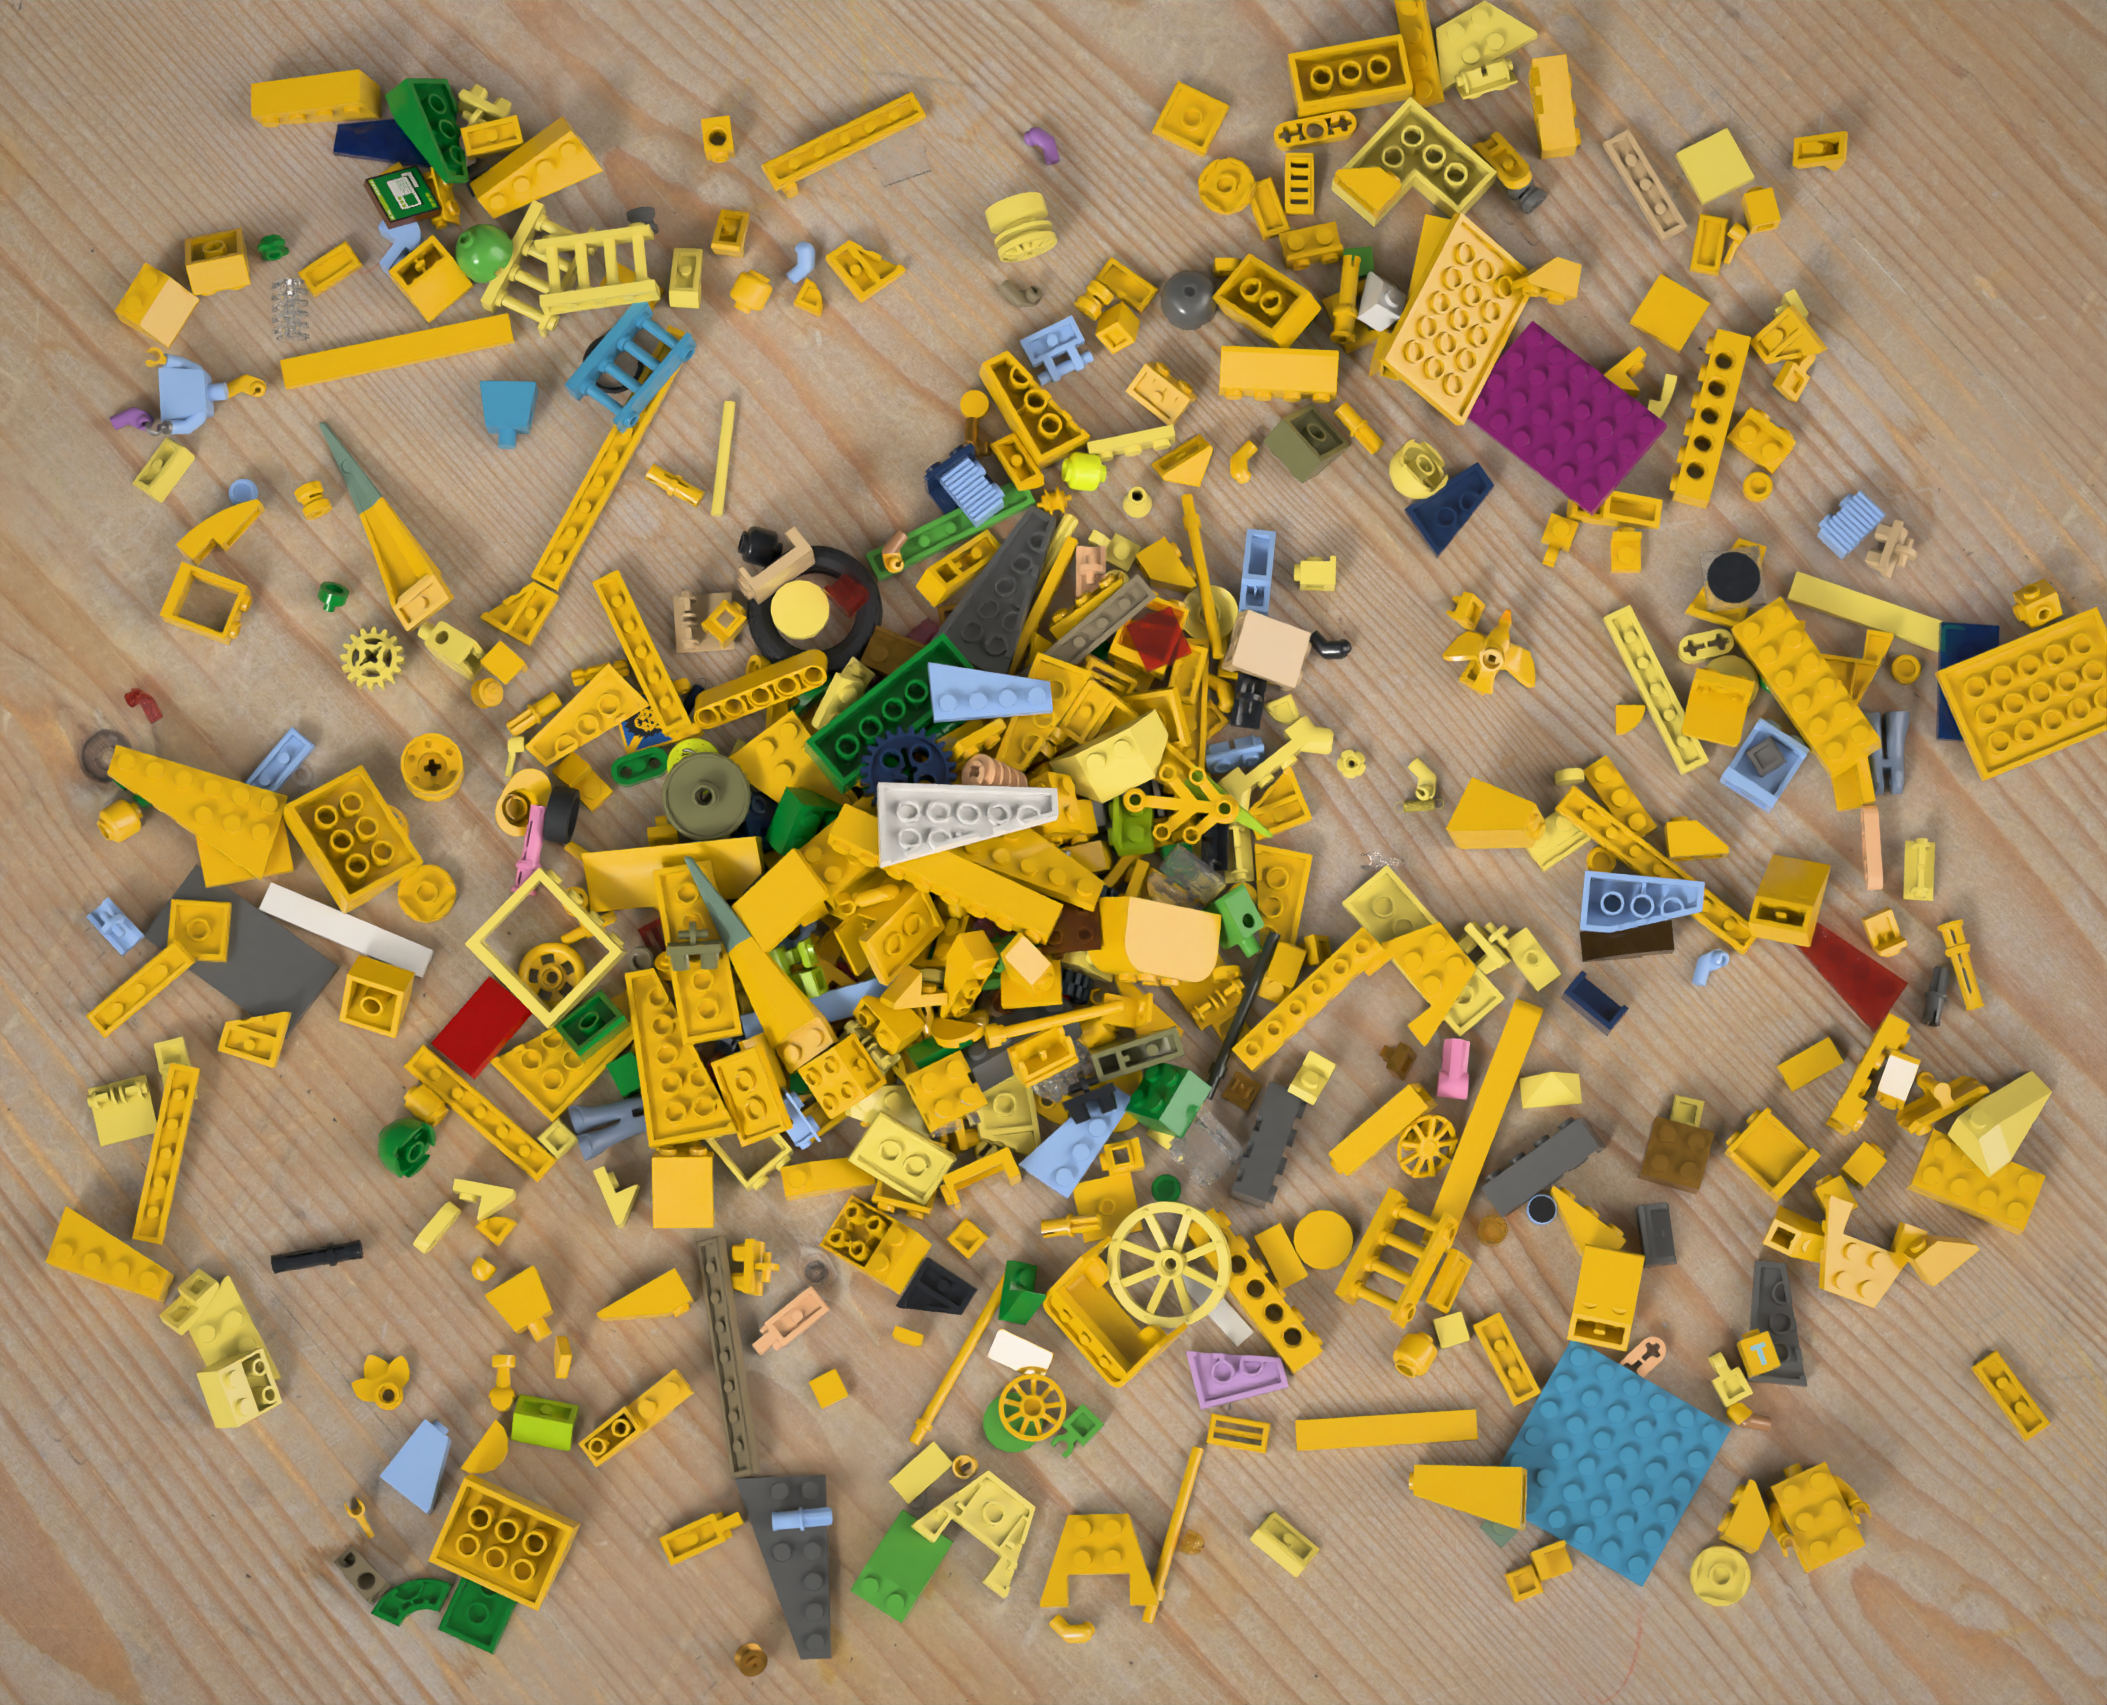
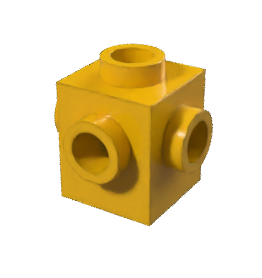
M2045 578L2035 583L2027 584L2022 589L2013 592L2015 605L2012 606L2013 612L2018 621H2024L2030 629L2043 626L2047 622L2063 615L2057 591Z

